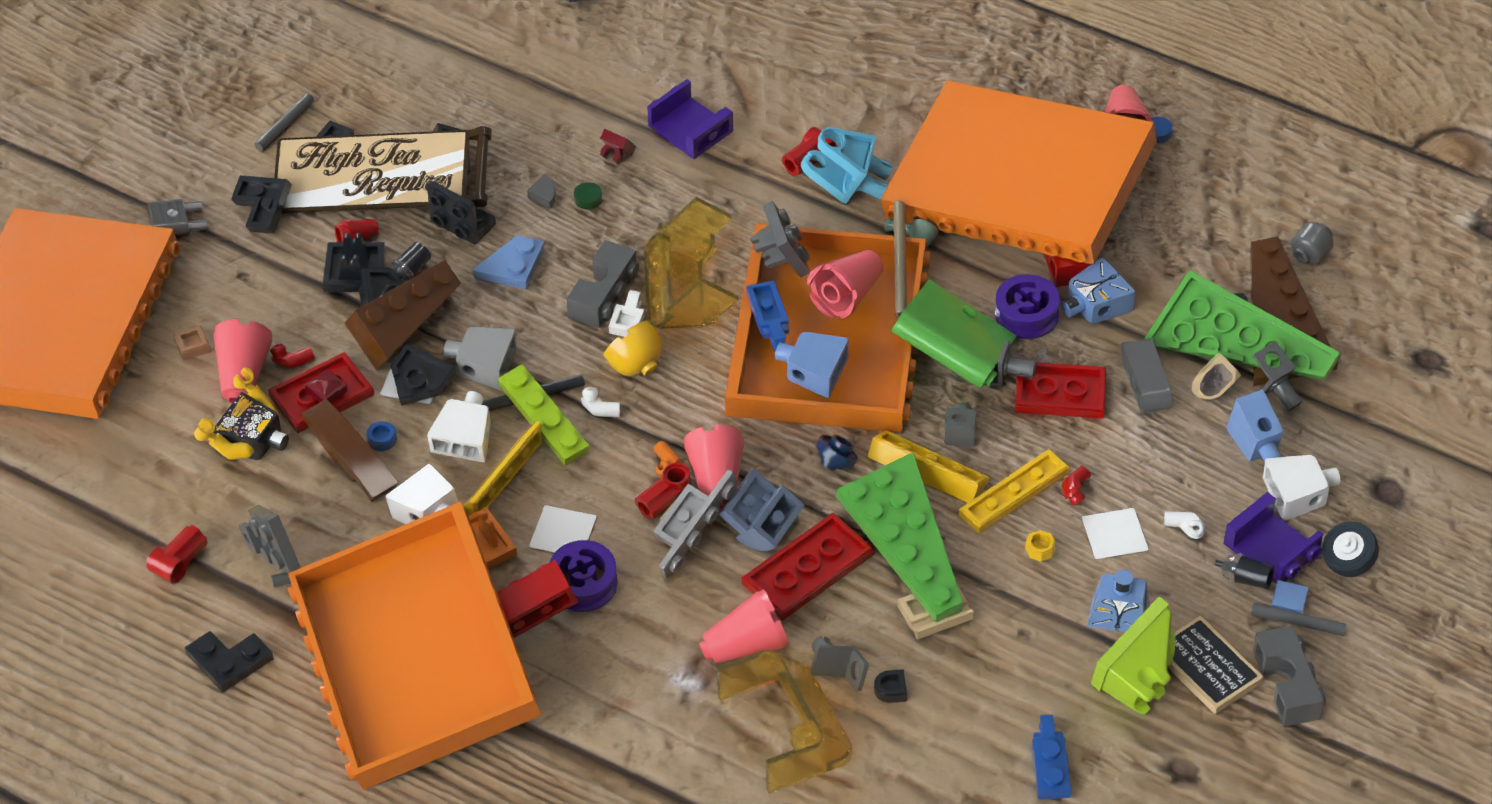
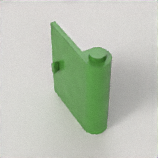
M930 279L908 304L891 332L979 389L983 385L989 387L998 374L993 369L998 363L1004 341H1010L1011 345L1017 335Z

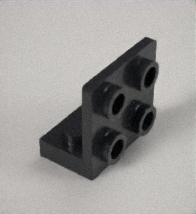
M432 180L426 184L431 222L437 227L444 228L455 234L458 238L476 245L496 225L495 217L475 207L472 201Z

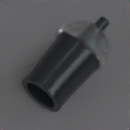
M414 242L398 259L390 263V268L399 274L401 280L406 282L419 273L431 259V253L421 243Z
M1241 553L1229 555L1224 561H1215V566L1222 568L1223 576L1230 583H1240L1263 589H1269L1274 576L1273 565L1245 557Z

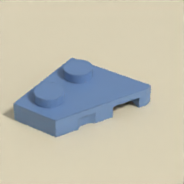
M517 235L477 265L473 270L474 278L527 289L545 249L544 241Z

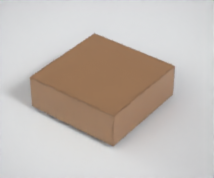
M201 325L173 334L183 361L211 352Z

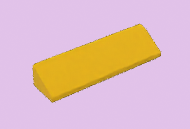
M536 421L521 435L463 505L468 516L485 507L489 508L542 444L540 422Z
M887 430L873 437L868 452L870 459L883 465L894 462L913 452L923 483L966 503L978 497L990 479L978 471Z

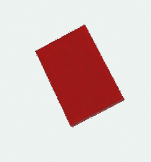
M345 352L268 389L269 397L297 434L309 428L301 414L319 404L315 398L306 392L305 384L326 369H329L347 384L348 391L331 403L339 412L375 395L374 388Z
M1037 362L1033 379L1017 375L1015 413L1104 419L1106 367Z

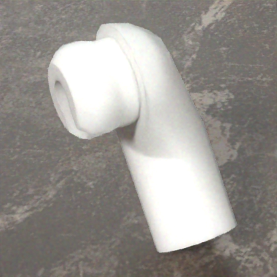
M587 387L582 391V405L592 415L620 417V402H603L598 397V390L594 387Z
M1165 511L1164 526L1180 527L1189 537L1194 539L1201 538L1205 534L1206 527L1196 514Z

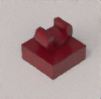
M604 129L600 136V139L606 144L602 147L600 155L607 159L609 153L615 151L612 161L618 165L623 160V153L632 156L636 149V146L630 140L607 129Z

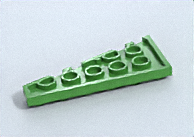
M1191 270L1188 271L1144 338H1151L1156 348L1213 358L1219 353L1229 362L1258 368L1260 366L1253 358V355L1271 343L1277 342L1296 368L1291 374L1320 380L1327 379L1341 357L1340 352ZM1273 353L1265 355V361L1269 366L1279 367L1280 359L1277 355Z
M913 452L836 489V498L935 622L962 610L963 602Z

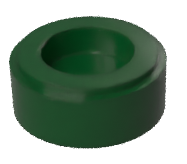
M581 183L574 189V202L582 209L596 208L602 202V190L595 183Z

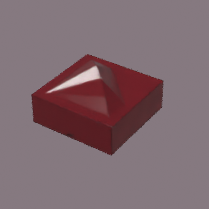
M326 369L305 384L306 392L319 403L325 399L332 403L348 391L347 384L329 369Z

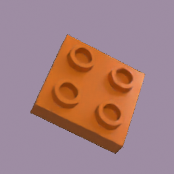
M487 507L469 515L488 569L517 555L516 546Z

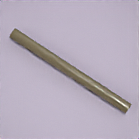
M896 201L893 204L895 316L897 318L900 317L907 307L905 203L903 201Z

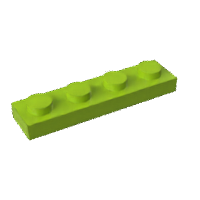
M523 364L498 378L500 388L531 425L536 421L540 422L542 439L564 466L590 452L589 444Z

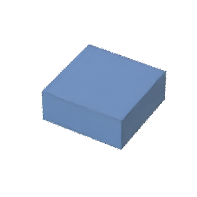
M1278 580L1271 607L1302 614L1308 587Z

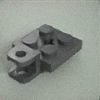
M261 505L249 509L248 512L251 516V520L248 521L249 524L244 522L239 525L247 547L255 554L261 553L267 564L271 563L278 570L281 569L286 573H290L301 568L279 515Z

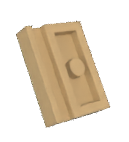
M958 585L957 587L963 602L962 610L938 622L933 620L914 594L898 599L897 607L910 629H913L917 640L973 619L974 611L967 605V600Z

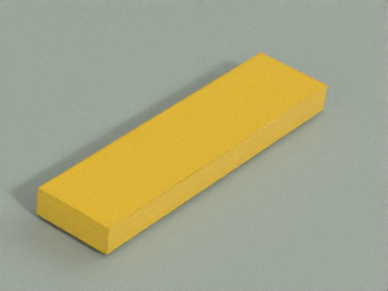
M1048 449L959 509V516L980 534L1069 473V466Z

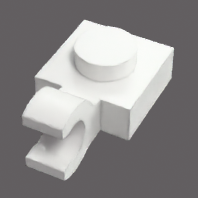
M630 290L625 306L616 304L608 326L609 334L625 337L629 334L627 332L629 328L644 320V309H641L642 301H639L641 292Z

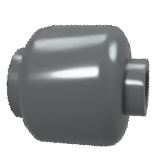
M1319 222L1304 224L1291 239V248L1295 259L1301 263L1311 265L1320 263L1333 248V234L1331 230Z

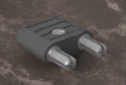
M182 199L147 203L151 226L173 229L175 237L189 235V231L204 230L208 227L206 220L189 222L187 220L185 212L202 210V202L200 200L183 202Z

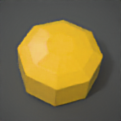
M1042 530L1029 533L1025 542V551L1029 558L1040 562L1051 559L1056 550V541L1052 534Z

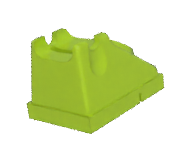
M1160 596L1097 661L1090 683L1099 692L1101 690L1105 691L1143 716L1151 709L1147 702L1153 698L1160 700L1165 694L1164 686L1171 678L1167 667L1171 666L1175 653V632L1170 629L1172 613L1168 608L1169 604Z

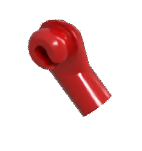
M276 344L270 349L272 361L275 364L288 368H296L315 360L311 347L294 353L286 351V347L283 344Z
M1080 466L1064 479L1062 483L1063 496L1065 499H1069L1071 505H1077L1085 499L1084 493L1080 490L1081 485L1091 477L1089 470L1085 466Z

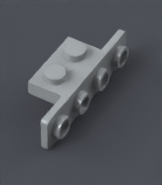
M728 469L709 496L687 484L653 531L655 537L672 547L659 564L663 577L668 578L672 572L676 573L684 562L683 556L689 548L693 549L698 544L702 536L701 531L707 523L711 524L716 519L719 513L718 507L724 499L728 500L735 492L737 487L735 484L736 479L734 472Z

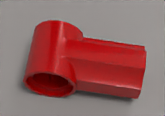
M817 127L810 128L803 136L802 142L782 156V164L789 174L795 176L803 173L801 162L805 155L811 150L820 151L817 145L819 143L818 136L822 130ZM825 138L828 145L837 147L833 140ZM809 160L812 164L818 162L816 160Z
M677 462L667 465L663 470V477L635 498V504L641 511V514L648 519H654L679 497L687 484L691 485L690 472L686 465Z
M194 525L186 526L166 547L158 546L150 553L146 563L147 569L171 584L178 583L186 574L188 563L208 544L207 537Z

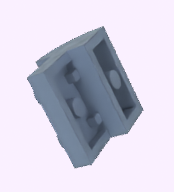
M753 469L744 478L719 515L739 532L736 539L742 544L755 550L769 551L777 546L805 505L783 485L779 488L774 487L756 469Z

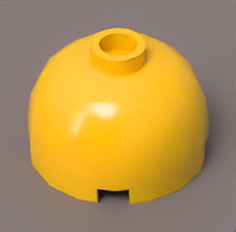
M645 320L627 330L629 334L622 340L620 337L616 338L604 352L603 356L608 364L616 372L624 376H637L641 373L647 376L658 367L656 361L661 356L662 340L655 327L648 320Z

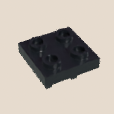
M345 233L343 242H328L322 284L323 291L359 292V288L362 286L360 271L363 268H384L385 242H364L360 233L356 234L355 239H352L349 233Z

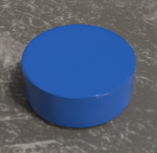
M1152 117L1155 124L1156 143L1168 141L1172 134L1171 122L1163 117Z
M376 422L367 429L368 445L376 451L389 450L397 442L396 429L391 423Z

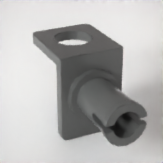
M1005 340L998 363L994 368L998 374L991 385L1002 387L1005 376L1008 374L1033 379L1037 361L1013 357L1009 353L1010 341Z
M1273 342L1256 352L1253 358L1269 379L1262 388L1265 394L1274 391L1287 412L1295 409L1303 402V399L1299 397L1288 382L1290 374L1296 369L1277 342ZM1268 353L1277 355L1280 359L1279 367L1269 366L1265 361V355Z
M961 402L956 404L954 408L947 407L944 423V442L946 445L974 446L977 410H973L969 404Z
M822 636L817 637L811 647L815 653L810 669L811 674L816 676H845L856 691H862L869 663L856 647L833 646L828 637L824 636V639ZM857 662L859 664L858 678H856L855 676V666Z

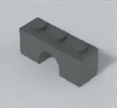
M607 240L603 242L592 259L594 279L600 281L588 282L579 279L566 298L568 318L597 328L601 326L605 318L608 319L611 316L614 304L618 299H622L627 284L631 279H635L639 271L636 250Z
M1293 626L1257 632L1253 653L1262 675L1280 674L1289 679L1288 681L1276 684L1273 700L1283 727L1320 720L1322 707L1326 705V697L1322 687H1318L1316 684L1313 664L1306 660L1302 638L1296 636Z

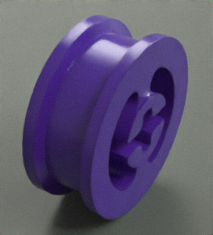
M1022 274L1011 277L1004 281L997 289L995 298L996 322L1017 335L1016 338L1035 339L1050 333L1058 323L1059 292L1053 283L1041 276Z
M577 540L561 546L552 555L549 563L556 560L564 575L567 571L569 572L570 587L579 601L567 609L576 612L593 611L603 607L613 598L618 586L616 562L613 554L604 545L590 540ZM596 567L604 573L598 581Z

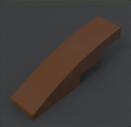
M327 399L301 414L334 463L337 461L340 463L352 482H358L371 502L397 486L398 482L372 448Z

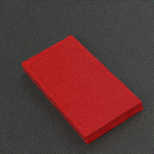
M831 513L741 577L742 585L752 594L764 589L775 609V614L783 621L874 555V548L837 515Z

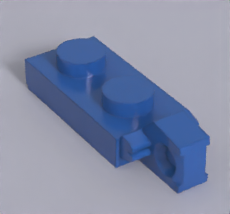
M774 281L746 286V295L760 334H762L763 338L770 337L772 347L776 352L778 344L780 342L785 343V334H789V320Z
M1040 715V732L1033 733L1032 739L1038 799L1070 798L1071 787L1065 738H1063L1062 731L1055 732L1053 715Z

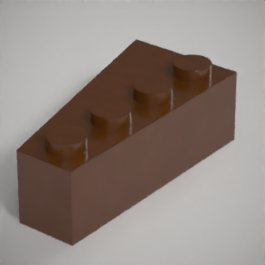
M446 260L356 309L344 324L377 371L451 296L461 282Z

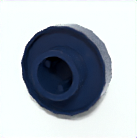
M823 434L816 443V448L819 451L818 454L822 458L820 460L821 464L832 471L836 469L843 470L844 468L852 469L858 461V456L853 451L854 446L840 435L834 434L832 437Z

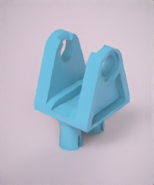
M826 127L818 136L819 143L817 146L820 151H809L801 162V168L809 178L839 201L847 204L854 192H858V190L881 200L888 184L867 175V172L887 180L892 171L893 164L872 155L876 136ZM825 138L833 140L837 147L828 145ZM809 160L818 161L822 168H816Z

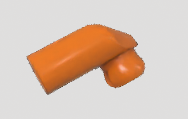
M660 441L654 446L653 451L661 459L659 467L657 465L655 467V472L661 478L663 477L664 468L671 463H680V459L665 441Z

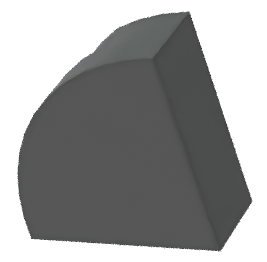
M544 174L527 190L528 198L550 209L555 202L556 194L552 179Z

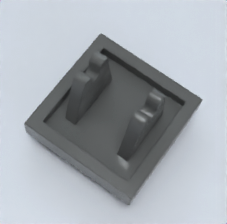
M773 201L763 205L769 225L750 238L752 244H756L753 246L754 251L758 253L766 250L762 253V257L764 260H767L765 261L767 268L789 262L800 278L809 274L810 270L807 261L810 260V257L805 247L799 243L803 239L799 229L795 224L790 225L791 220L784 208L779 210Z

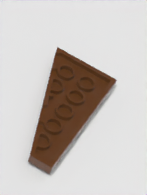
M1279 237L1252 241L1250 245L1252 304L1331 347ZM1338 361L1332 370H1337ZM1254 367L1253 386L1266 384L1269 381L1266 374L1261 368ZM1290 374L1289 379L1303 376Z

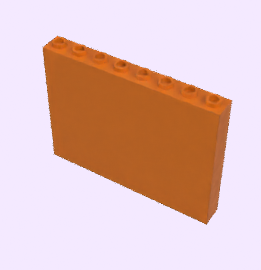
M947 80L881 197L884 216L894 220L893 204L896 201H903L905 203V223L911 224L915 219H923L931 222L938 230L945 233L959 234L972 239L977 238L999 245L1004 244L1022 250H1031L1049 256H1057L1094 265L1157 142L1154 122Z
M14 208L0 235V405L94 419L100 418L103 409L109 404L110 394L114 386H117L119 383L120 373L124 364L129 362L131 349L140 338L141 328L150 317L154 300L159 298L162 283L170 274V266L174 258H177L179 255L180 243L176 240L173 229Z
M755 224L754 235L768 225ZM797 227L803 238L799 243L805 247L810 257V260L807 261L810 272L821 264L865 250L874 251L882 259L884 266L882 274L855 311L844 319H840L841 317L839 316L832 318L826 316L816 307L810 297V293H812L811 283L807 285L809 274L800 278L789 262L767 268L765 265L767 260H764L762 257V253L766 250L756 253L753 249V246L756 244H752L725 393V416L877 431L887 430L902 433L903 421H909L911 404L906 403V399H912L914 381H909V376H915L917 359H912V354H918L919 349L891 332L898 320L895 316L894 236ZM906 237L907 306L928 281V272H923L924 268H929L931 251H926V239ZM769 281L775 282L789 320V334H785V344L795 346L800 334L803 332L849 339V358L829 398L788 380L787 362L775 359V351L770 337L763 338L762 334H760L746 295V286Z
M461 501L288 573L292 585L288 586L287 589L294 604L298 603L300 609L295 611L301 628L306 627L307 635H304L303 639L309 653L314 652L316 658L311 661L316 676L318 678L322 677L324 684L319 686L326 704L330 703L332 710L328 711V716L333 728H338L340 736L336 737V741L343 755L347 754L349 762L344 763L350 780H357L363 790L542 716L470 518Z

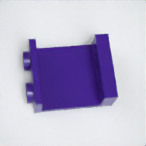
M688 79L678 86H674L668 93L647 106L648 126L692 159L697 158L734 131L733 112L725 106L714 114L691 97V81Z
M1266 492L1226 525L1223 544L1240 557L1245 556L1273 565L1274 576L1272 581L1277 584L1278 580L1285 582L1288 578L1290 580L1294 579L1306 563H1312L1320 556L1323 533L1318 530L1309 539L1305 538L1274 514L1276 498Z

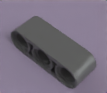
M1148 338L1121 343L1123 365L1140 411L1144 413L1172 408L1173 400L1170 385L1153 340Z

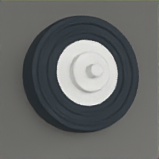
M1348 521L1334 526L1326 534L1322 543V554L1326 564L1333 572L1345 577H1355L1364 574L1375 564L1379 554V545L1371 529L1362 523Z

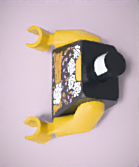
M244 367L241 370V374L245 377L246 381H243L236 374L233 378V384L238 389H246L247 393L241 392L216 425L212 420L203 418L198 423L200 427H197L194 431V436L197 440L205 441L208 439L210 441L209 445L229 460L246 458L259 460L262 459L270 447L283 451L289 441V436L281 432L278 411L258 385L254 386L251 383L254 378L253 372L249 368Z

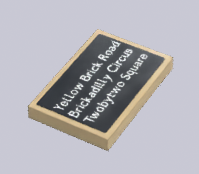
M1197 617L1175 632V653L1171 666L1167 668L1214 714H1217L1263 683L1264 677L1203 617Z

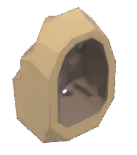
M1218 353L1198 372L1192 383V393L1197 398L1206 400L1220 397L1236 382L1241 374L1222 354Z

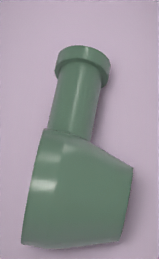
M887 218L885 221L884 230L886 232H894V220L892 218ZM915 219L911 224L905 223V234L911 238L926 239V248L937 237L938 229L929 221Z

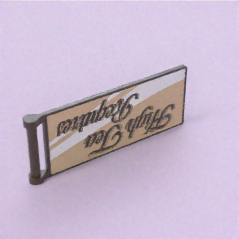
M480 126L472 130L280 138L277 143L274 178L287 179L292 184L282 213L429 207L426 184L430 180L472 201L475 207H485L488 200V195L485 193L488 141L491 140L492 130L489 127ZM470 140H476L474 193L466 195Z

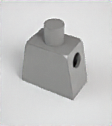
M470 327L467 329L462 342L446 341L444 357L456 359L458 375L460 377L501 390L498 385V378L508 373L517 350L515 330Z

